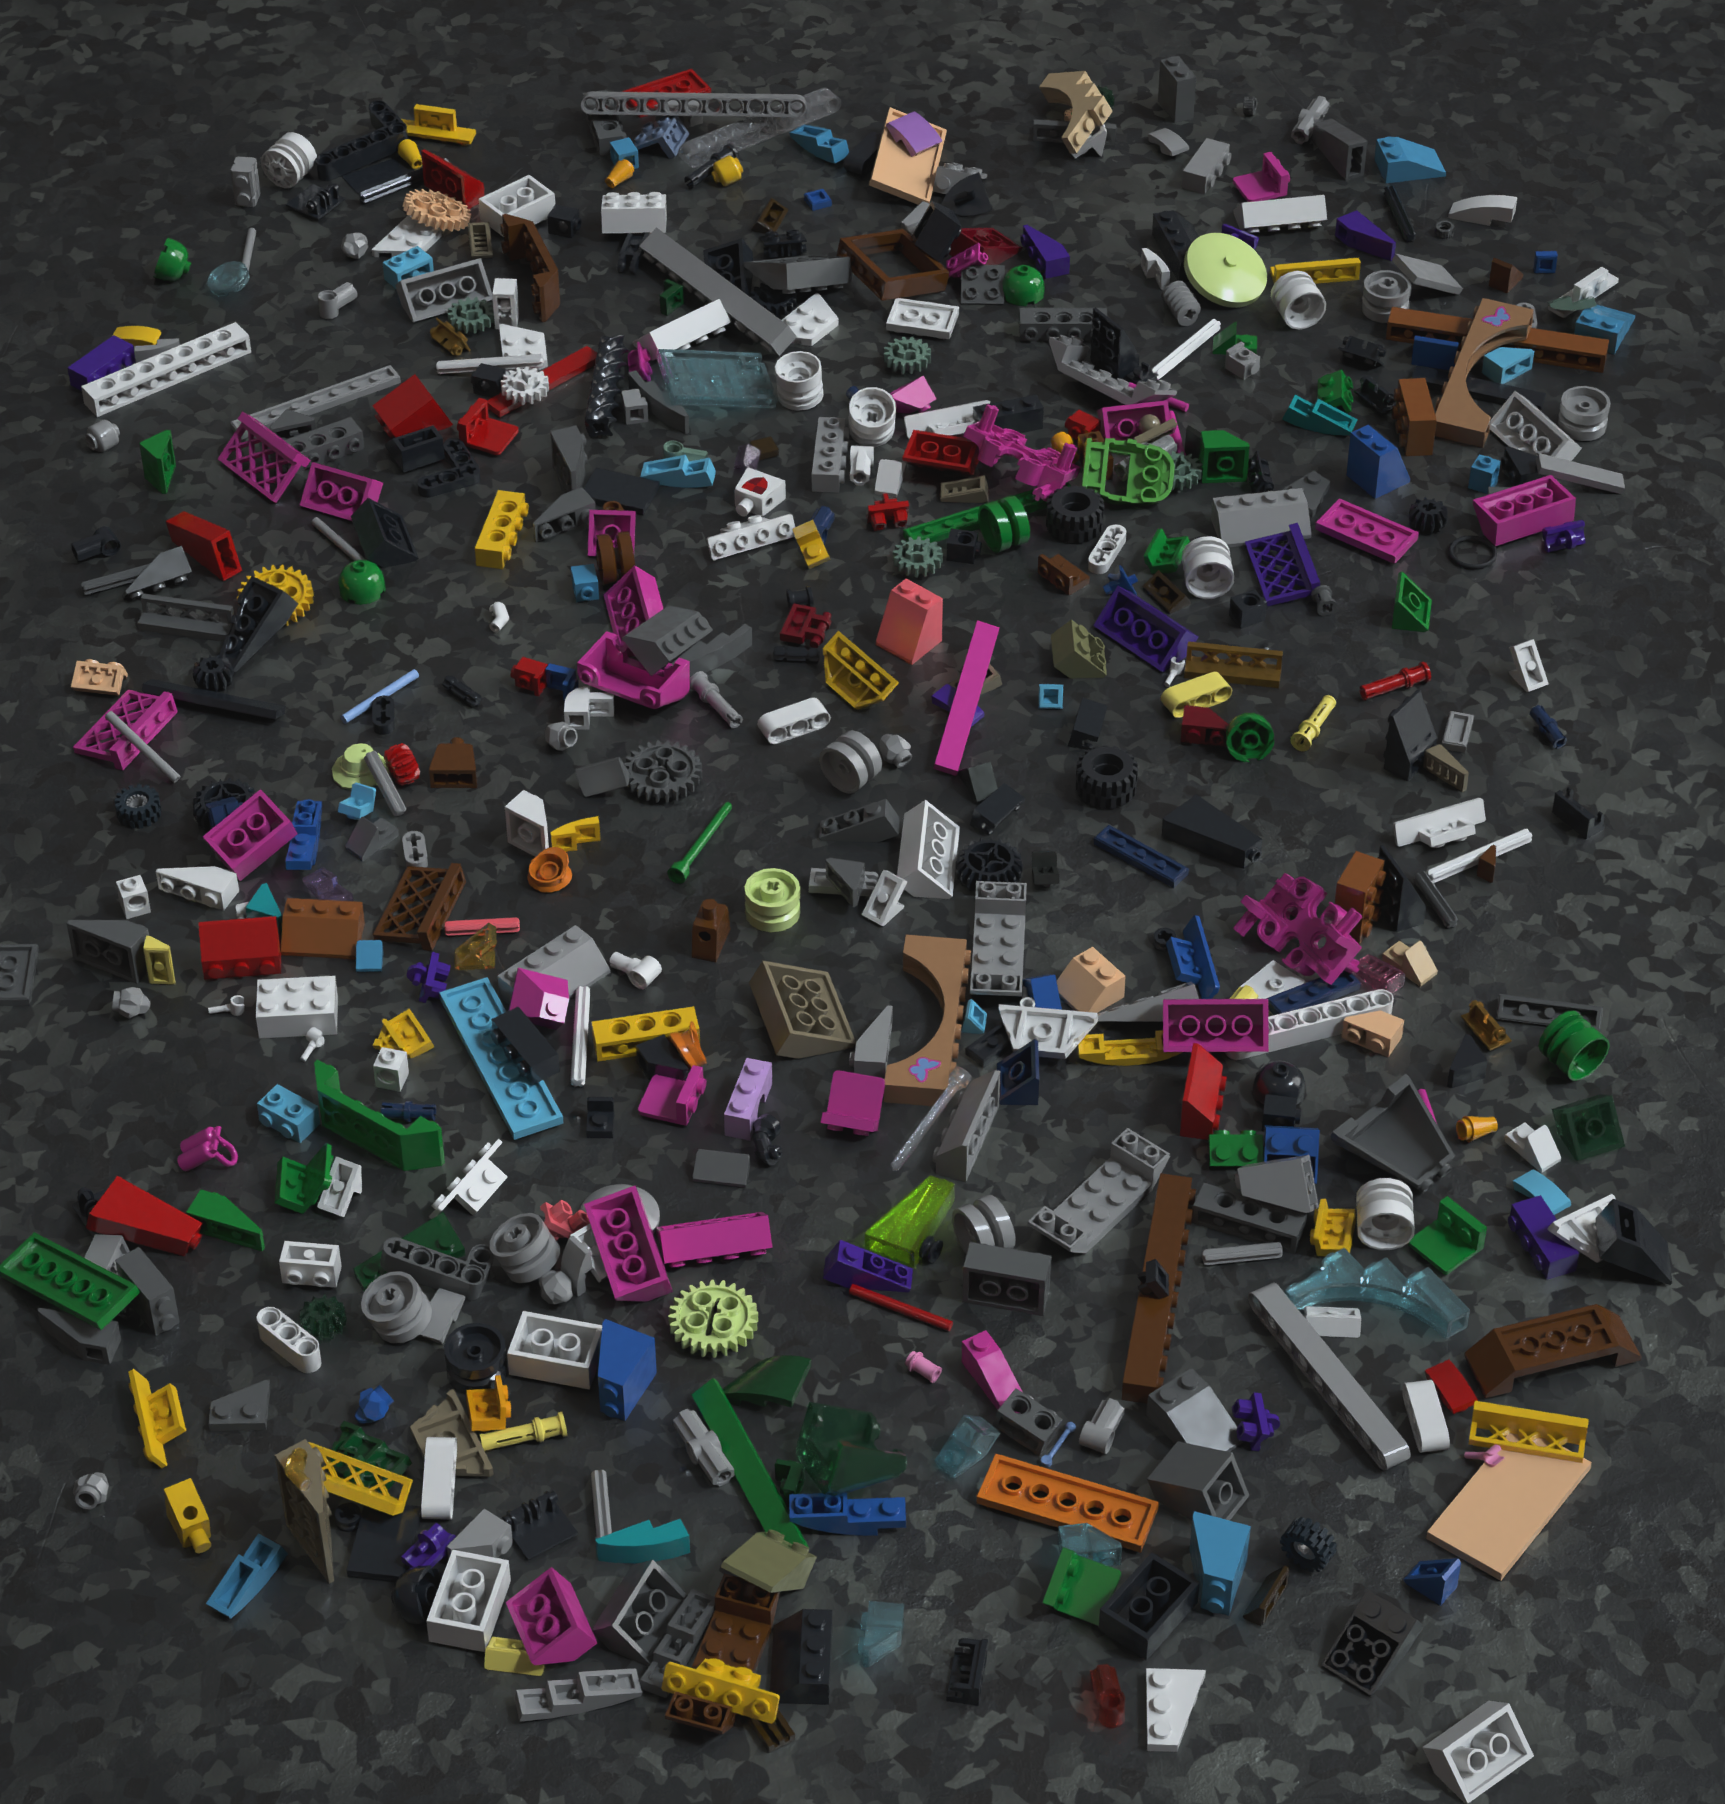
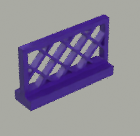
M1298 523L1290 524V531L1245 541L1249 558L1267 606L1311 596L1312 590L1320 586V580ZM1287 540L1284 547L1276 545L1277 542ZM1259 546L1264 547L1262 552L1252 549ZM1270 550L1279 552L1275 557L1267 555ZM1284 555L1293 557L1289 562L1281 559ZM1262 560L1270 562L1267 567L1259 565ZM1276 565L1284 567L1281 572L1273 570ZM1290 569L1298 572L1295 577L1287 574ZM1267 575L1276 577L1273 582L1264 580ZM1281 580L1290 582L1286 587L1278 585ZM1296 584L1305 587V589L1297 591L1292 588ZM1273 590L1281 592L1280 595L1269 596Z

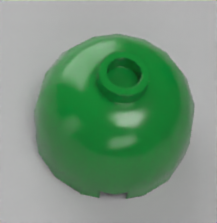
M168 237L164 244L166 246L165 250L163 249L159 256L153 278L165 282H174L180 279L183 273L188 274L191 262L188 261L189 254L186 247L182 243Z
M1020 265L1011 268L1005 274L1002 285L1007 302L1013 305L1027 306L1028 302L1034 301V304L1043 299L1045 291L1044 280L1037 269L1027 265Z
M356 560L348 563L339 575L340 596L347 602L350 599L354 600L355 604L358 605L370 604L380 599V594L386 590L383 572L371 561Z
M1243 713L1236 716L1229 723L1226 729L1225 741L1230 754L1234 758L1243 762H1249L1248 759L1257 758L1261 760L1271 752L1274 746V733L1270 723L1263 716L1256 713Z

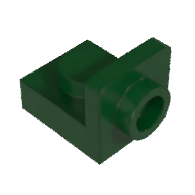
M666 279L664 281V292L659 295L661 313L668 316L684 304L683 286Z
M776 1459L775 1479L781 1481L780 1494H784V1503L787 1507H789V1494H800L805 1482L804 1464L792 1460Z

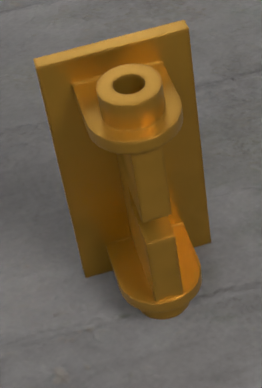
M436 318L438 325L430 330L432 339L440 345L443 344V347L452 355H460L464 348L469 352L471 351L466 343L468 339L460 331L456 333L454 327L448 321L443 323L440 319Z
M1473 1000L1469 1004V1012L1461 1015V1018L1489 1051L1512 1042L1505 1033V1028L1500 1027L1494 1018L1491 1017L1481 1001Z

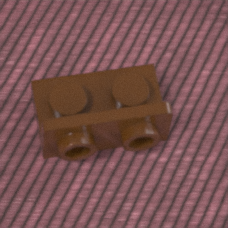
M1044 554L1038 556V573L1067 595H1071L1090 584V576L1061 555L1057 554L1050 559Z

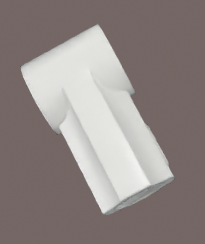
M851 446L850 481H853L855 485L862 486L869 481L874 461L873 446Z

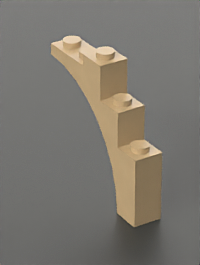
M1086 71L1049 73L1039 86L1048 103H1062L1073 108L1068 128L1061 137L1070 154H1077L1095 127L1103 125L1113 112L1095 83H1092Z

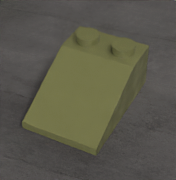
M769 1529L768 1532H759L753 1535L723 1561L721 1568L773 1593L804 1589L817 1556L809 1553L807 1546L798 1542L791 1544L784 1540L785 1536Z

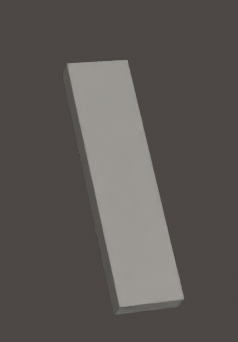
M1541 453L1536 458L1538 474L1552 475L1554 478L1622 494L1625 490L1623 474Z

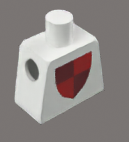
M749 467L745 470L735 488L736 511L741 516H747L749 512L764 516L786 498L785 480Z

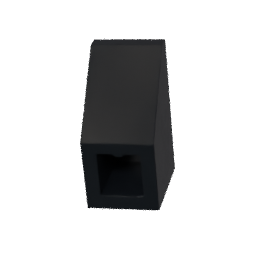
M1510 446L1505 447L1504 457L1501 458V466L1508 473L1511 484L1517 486L1545 477V475L1538 474L1536 455Z
M664 1034L636 1045L637 1064L648 1080H651L654 1075H661L686 1081L690 1068L680 1058L678 1050L673 1043L668 1041Z

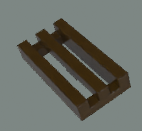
M777 1709L775 1722L785 1737L782 1736L774 1723L764 1722L776 1739L775 1742H772L757 1719L745 1716L769 1753L795 1740L794 1731L779 1709Z

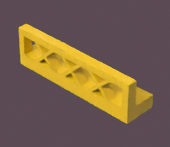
M1359 258L1278 264L1270 267V274L1273 283L1281 276L1293 271L1306 272L1311 276L1315 284L1359 280L1361 262Z
M1475 1401L1468 1445L1486 1448L1499 1445L1501 1450L1583 1463L1589 1419ZM1476 1429L1489 1430L1493 1435L1488 1438L1476 1436ZM1510 1433L1517 1434L1521 1440L1510 1442L1504 1436ZM1537 1438H1543L1550 1444L1546 1447H1540L1533 1441ZM1566 1443L1578 1444V1453L1566 1451L1562 1445Z
M308 1442L312 1448L317 1447L326 1463V1466L322 1467L323 1471L328 1469L330 1472H324L326 1476L324 1486L328 1492L393 1516L403 1513L413 1482L412 1479ZM340 1462L347 1463L352 1475L345 1479L338 1477L334 1465ZM355 1467H358L362 1470L357 1472ZM369 1471L373 1473L378 1484L371 1488L365 1487L359 1475ZM391 1481L403 1484L399 1499L390 1496L385 1484Z

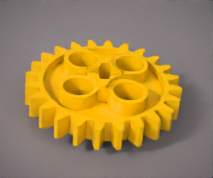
M272 565L271 570L262 567V573L254 571V577L283 590L298 603L288 621L298 622L296 616L304 617V610L310 611L309 604H313V588L307 575H302L300 569L294 572L292 566L285 570L284 565H281L279 569ZM246 576L247 582L249 581L251 576ZM241 582L242 588L237 590L238 595H240L247 582Z

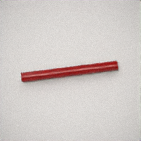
M852 1284L849 1294L946 1331H950L953 1326V1321L855 1284Z

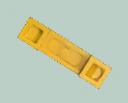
M1163 1030L1155 1031V1038L1104 1041L1103 1034H1088L1078 1044L1079 1058L1105 1065L1131 1066L1149 1064L1183 1053L1163 1052Z

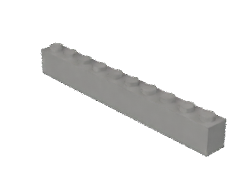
M657 227L640 245V248L644 251L643 257L649 263H657L656 267L664 274L669 272L668 275L676 283L682 282L681 285L689 293L694 291V295L702 303L707 301L709 304L720 299L730 321L735 322V327L742 333L746 330L748 332L747 335L756 343L760 341V345L767 352L771 353L773 351L780 356L797 337L786 323Z

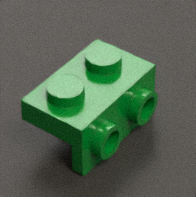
M1342 369L1319 378L1318 399L1333 407L1342 405L1346 413L1351 412V403H1353V396L1351 394L1353 383L1349 376L1346 377Z
M1157 529L1144 554V562L1149 567L1151 574H1155L1158 570L1161 573L1177 571L1182 561V551L1190 543L1188 536L1167 539L1163 529Z
M1217 1130L1214 1131V1134H1209V1168H1240L1248 1164L1263 1162V1134H1256L1254 1130L1240 1131V1134H1230V1131Z

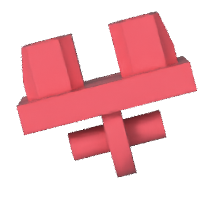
M560 1200L554 1206L547 1202L540 1206L541 1211L545 1213L544 1223L556 1241L564 1237L569 1239L571 1234L590 1223L587 1213L582 1210L577 1211L572 1216L571 1206L563 1200Z

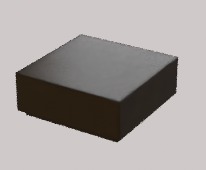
M771 436L750 441V448L758 461L779 456V449Z

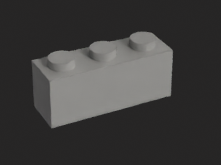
M1206 138L1183 170L1182 188L1205 194L1210 187H1213L1215 179L1221 176L1225 165L1230 163V144Z

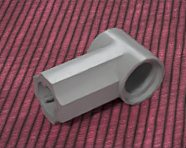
M346 282L333 291L325 290L318 294L320 317L324 319L337 317L341 307L357 298V290L353 287V284Z
M1111 1398L1102 1400L1091 1422L1087 1421L1084 1424L1079 1438V1445L1107 1454L1112 1446L1115 1430L1124 1415L1125 1408L1117 1400Z

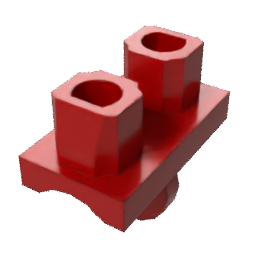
M882 493V500L874 501V505H868L867 523H871L875 531L885 529L886 521L893 520L897 528L907 526L908 500L897 502V498L889 499L887 493Z

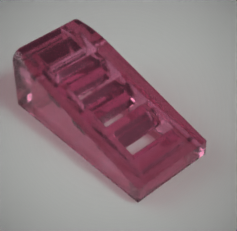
M1370 954L1358 960L1360 964L1357 966L1359 971L1356 974L1375 990L1383 989L1392 994L1404 986L1405 973Z

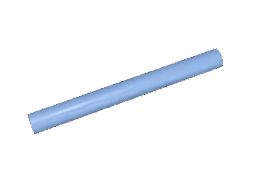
M413 669L340 716L342 722L347 724L372 708L373 700L376 697L382 695L390 696L419 677L418 672Z

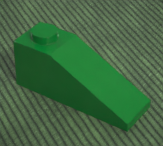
M200 1189L186 1212L187 1215L202 1223L199 1233L259 1251L264 1250L262 1229L225 1196Z

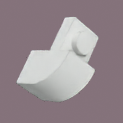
M590 686L579 687L571 691L565 699V723L575 730H589L590 717H614V695L608 692H590Z

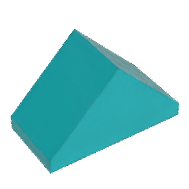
M264 883L246 906L247 918L276 916L278 934L281 935L283 917L268 884Z

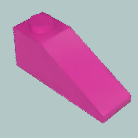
M986 1330L962 1341V1364L997 1410L1015 1388L1022 1392L1001 1349Z

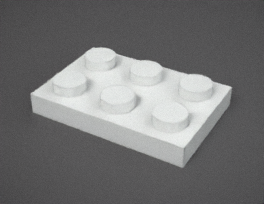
M896 298L886 322V330L939 339H950L959 315V307Z

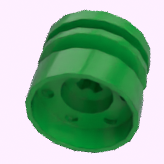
M1567 1011L1559 1015L1547 1026L1540 1037L1538 1047L1539 1051L1549 1061L1557 1064L1558 1069L1569 1079L1577 1081L1589 1076L1601 1065L1608 1054L1610 1044L1609 1040L1597 1029L1591 1027L1590 1023L1578 1012Z

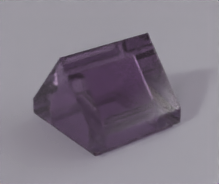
M748 443L739 446L734 468L746 470L749 467L757 470L761 450Z

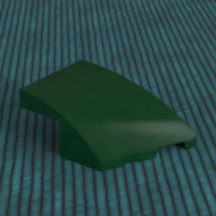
M793 1355L766 1358L756 1363L722 1388L732 1405L740 1406L742 1401L766 1407L768 1401L792 1408L811 1368V1359Z
M343 1421L340 1426L342 1433L339 1441H334L332 1446L333 1451L402 1475L412 1464L408 1455L389 1449L385 1441L366 1435L360 1426ZM340 1462L334 1465L338 1477L345 1479L352 1475L347 1463ZM355 1467L357 1472L362 1470L358 1467ZM369 1471L359 1475L365 1487L371 1488L378 1484L373 1473ZM391 1481L385 1484L387 1490H389L396 1481Z

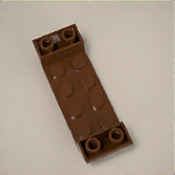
M502 214L503 223L500 224V231L502 236H504V241H501L502 251L504 254L507 253L510 261L525 258V261L530 263L532 274H536L533 275L534 284H531L532 295L535 297V302H532L535 315L538 314L542 322H546L560 306L558 268L533 221L509 214Z
M1598 1304L1494 1328L1464 1354L1485 1398L1512 1392L1514 1378L1606 1355L1610 1356L1615 1367L1641 1361L1642 1358L1620 1316Z
M724 1573L715 1594V1612L691 1668L697 1669L705 1658L719 1659L726 1665L736 1668L745 1667L755 1673L772 1630L780 1592L770 1593L743 1578ZM675 1691L665 1714V1719L724 1734L733 1727L738 1714L732 1712L731 1706Z

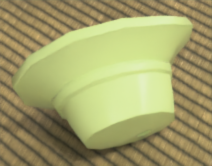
M362 743L348 747L344 755L337 758L332 767L334 782L341 788L352 790V784L356 782L370 787L376 786L377 783L364 760L368 752L374 751L373 748L368 744ZM378 753L385 769L387 770L388 774H390L385 764L386 762L384 760V757Z

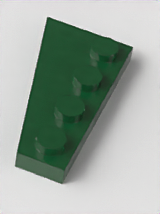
M444 1212L401 1238L455 1258L466 1256L465 1248ZM382 1251L353 1268L354 1276L363 1292H365L371 1282L379 1276L388 1273L380 1265Z

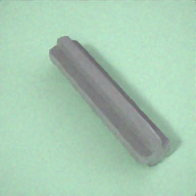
M376 751L368 752L364 760L394 816L404 814L406 807Z
M1280 1242L1211 1248L1202 1251V1260L1204 1265L1275 1259L1282 1257L1283 1250Z
M602 1469L599 1471L594 1470L591 1473L597 1538L612 1533L606 1471Z

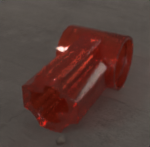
M1108 1664L1097 1665L1094 1670L1090 1671V1679L1098 1706L1099 1721L1105 1727L1116 1728L1125 1721V1696L1121 1692L1115 1667H1110Z

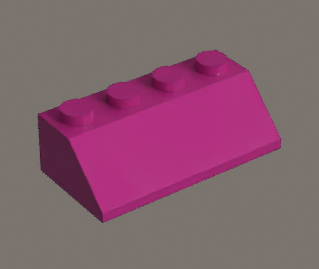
M1552 475L1473 500V506L1482 532L1495 546L1542 532V529L1545 527L1558 526L1574 521L1576 498Z
M634 565L604 594L613 633L617 635L615 641L620 648L623 646L628 648V657L635 655L622 638L663 610L655 577Z
M1163 999V1052H1192L1193 1043L1200 1044L1208 1052H1269L1268 999Z
M634 1185L585 1203L584 1206L616 1301H650L672 1293L673 1291L636 1186Z
M764 1212L656 1227L661 1258L664 1264L669 1263V1267L686 1265V1260L696 1259V1263L713 1261V1256L723 1255V1259H734L739 1257L740 1252L750 1251V1255H761L766 1253V1249L772 1248L769 1218Z

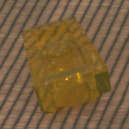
M487 923L455 950L456 969L474 970L492 969L495 967L494 948L497 944L496 927Z

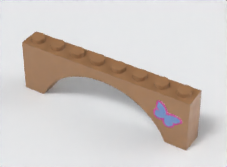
M1482 298L1480 306L1475 307L1473 313L1474 320L1469 321L1467 327L1468 335L1463 336L1460 348L1462 350L1461 352L1457 351L1454 360L1455 367H1450L1449 381L1444 382L1442 388L1443 396L1442 398L1438 397L1435 410L1437 411L1435 416L1437 421L1435 437L1481 448L1484 447L1490 432L1491 417L1482 411L1470 396L1466 384L1467 376L1474 364L1489 351L1507 343L1526 340L1532 327L1534 309Z
M906 935L903 950V971L921 980L934 993L941 1005L943 1020L935 1036L924 1048L904 1060L887 1065L884 1102L947 1108L948 1097H953L954 1082L950 1081V1078L956 1077L957 1062H953V1058L958 1059L959 1043H955V1040H960L962 1025L958 1024V1021H963L964 1005H960V1002H965L966 987L962 986L963 983L968 984L969 968H965V965H970L971 950H966L967 939Z

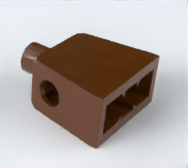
M459 737L452 738L450 743L437 745L429 767L431 788H477L473 745L464 744V740Z
M706 899L702 902L692 928V958L717 962L730 932L729 912L726 905L719 904L714 899ZM708 933H709L711 939H710V940H705V939H708Z

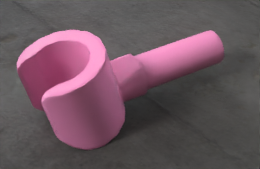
M1493 1445L1486 1452H1465L1464 1454L1466 1459L1484 1460L1490 1467L1496 1466L1505 1459V1457L1497 1454L1501 1450L1499 1445Z

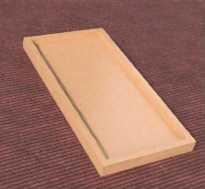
M890 107L886 115L869 185L918 205L922 201L930 203L937 166H939L947 130L929 123L938 133L942 142L911 157L902 140L895 142L886 126L887 123L907 114Z
M1512 1433L1505 1437L1510 1442L1521 1440L1517 1434ZM1537 1438L1533 1441L1540 1447H1546L1550 1444L1543 1438ZM1500 1450L1497 1454L1505 1457V1459L1494 1467L1488 1466L1485 1462L1427 1531L1426 1539L1501 1581L1589 1472L1592 1462L1583 1458V1463Z

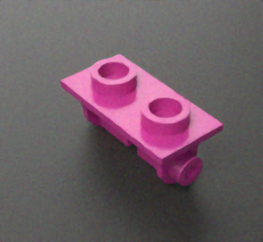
M977 243L946 261L949 277L961 278V271L967 267L986 264L988 255L985 252H980V243Z
M637 342L638 349L631 350L627 356L629 372L636 370L643 380L649 382L651 381L650 375L653 373L649 364L651 356L647 348L643 349L640 342Z

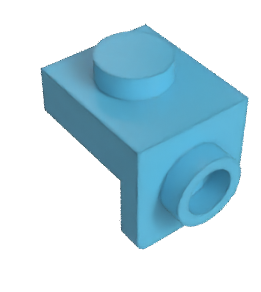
M357 782L352 784L351 797L339 803L338 812L346 814L348 818L358 820L373 812L376 789Z

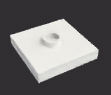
M1272 960L1240 987L1248 985L1254 989L1258 999H1266L1307 982Z

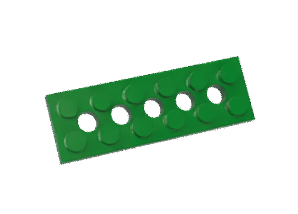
M35 1232L0 1264V1277L99 1330H102L140 1293L138 1287L130 1281Z

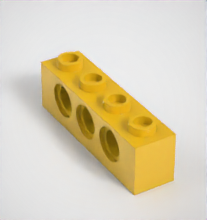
M498 490L475 546L476 566L503 569L506 561L510 560L511 548L516 545L517 533L523 527V517L528 515L529 505L525 503V493Z
M694 1006L592 1021V1037L597 1061L636 1056V1045L663 1034L672 1043L668 1037L669 1034L672 1032L683 1033L688 1030L691 1021L696 1027L700 1042V1029Z

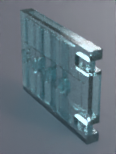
M658 349L656 358L672 405L776 408L778 399L776 395H773L774 388L764 363H761V353Z

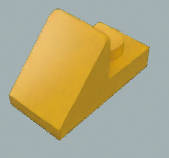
M814 520L792 529L809 569L831 560Z

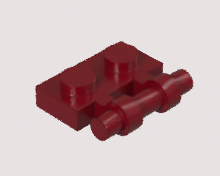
M793 604L780 632V640L803 645L805 639H810V647L818 648L819 644H822L825 639V631L831 625V613L824 612L822 615L816 614L815 607Z

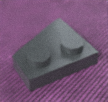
M1312 471L1282 490L1302 488L1308 502L1309 516L1314 517L1318 505H1321L1324 495L1329 490L1330 481L1316 471Z
M261 1381L211 1401L209 1415L210 1431L266 1430L270 1381Z

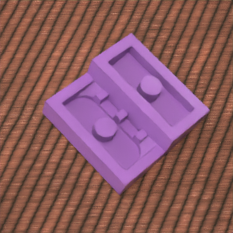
M915 111L886 124L895 142L902 140L911 157L942 142L935 129Z

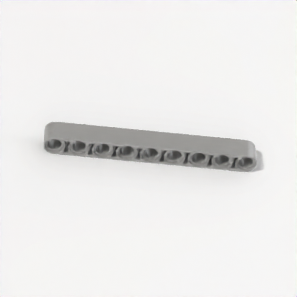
M1273 1282L1249 1293L1248 1301L1254 1313L1378 1467L1385 1471L1410 1459V1450L1403 1437L1283 1290Z

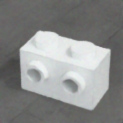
M285 1241L279 1260L282 1283L337 1287L342 1267L339 1245Z

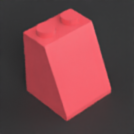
M907 578L890 592L876 639V645L913 665L942 641L943 598Z

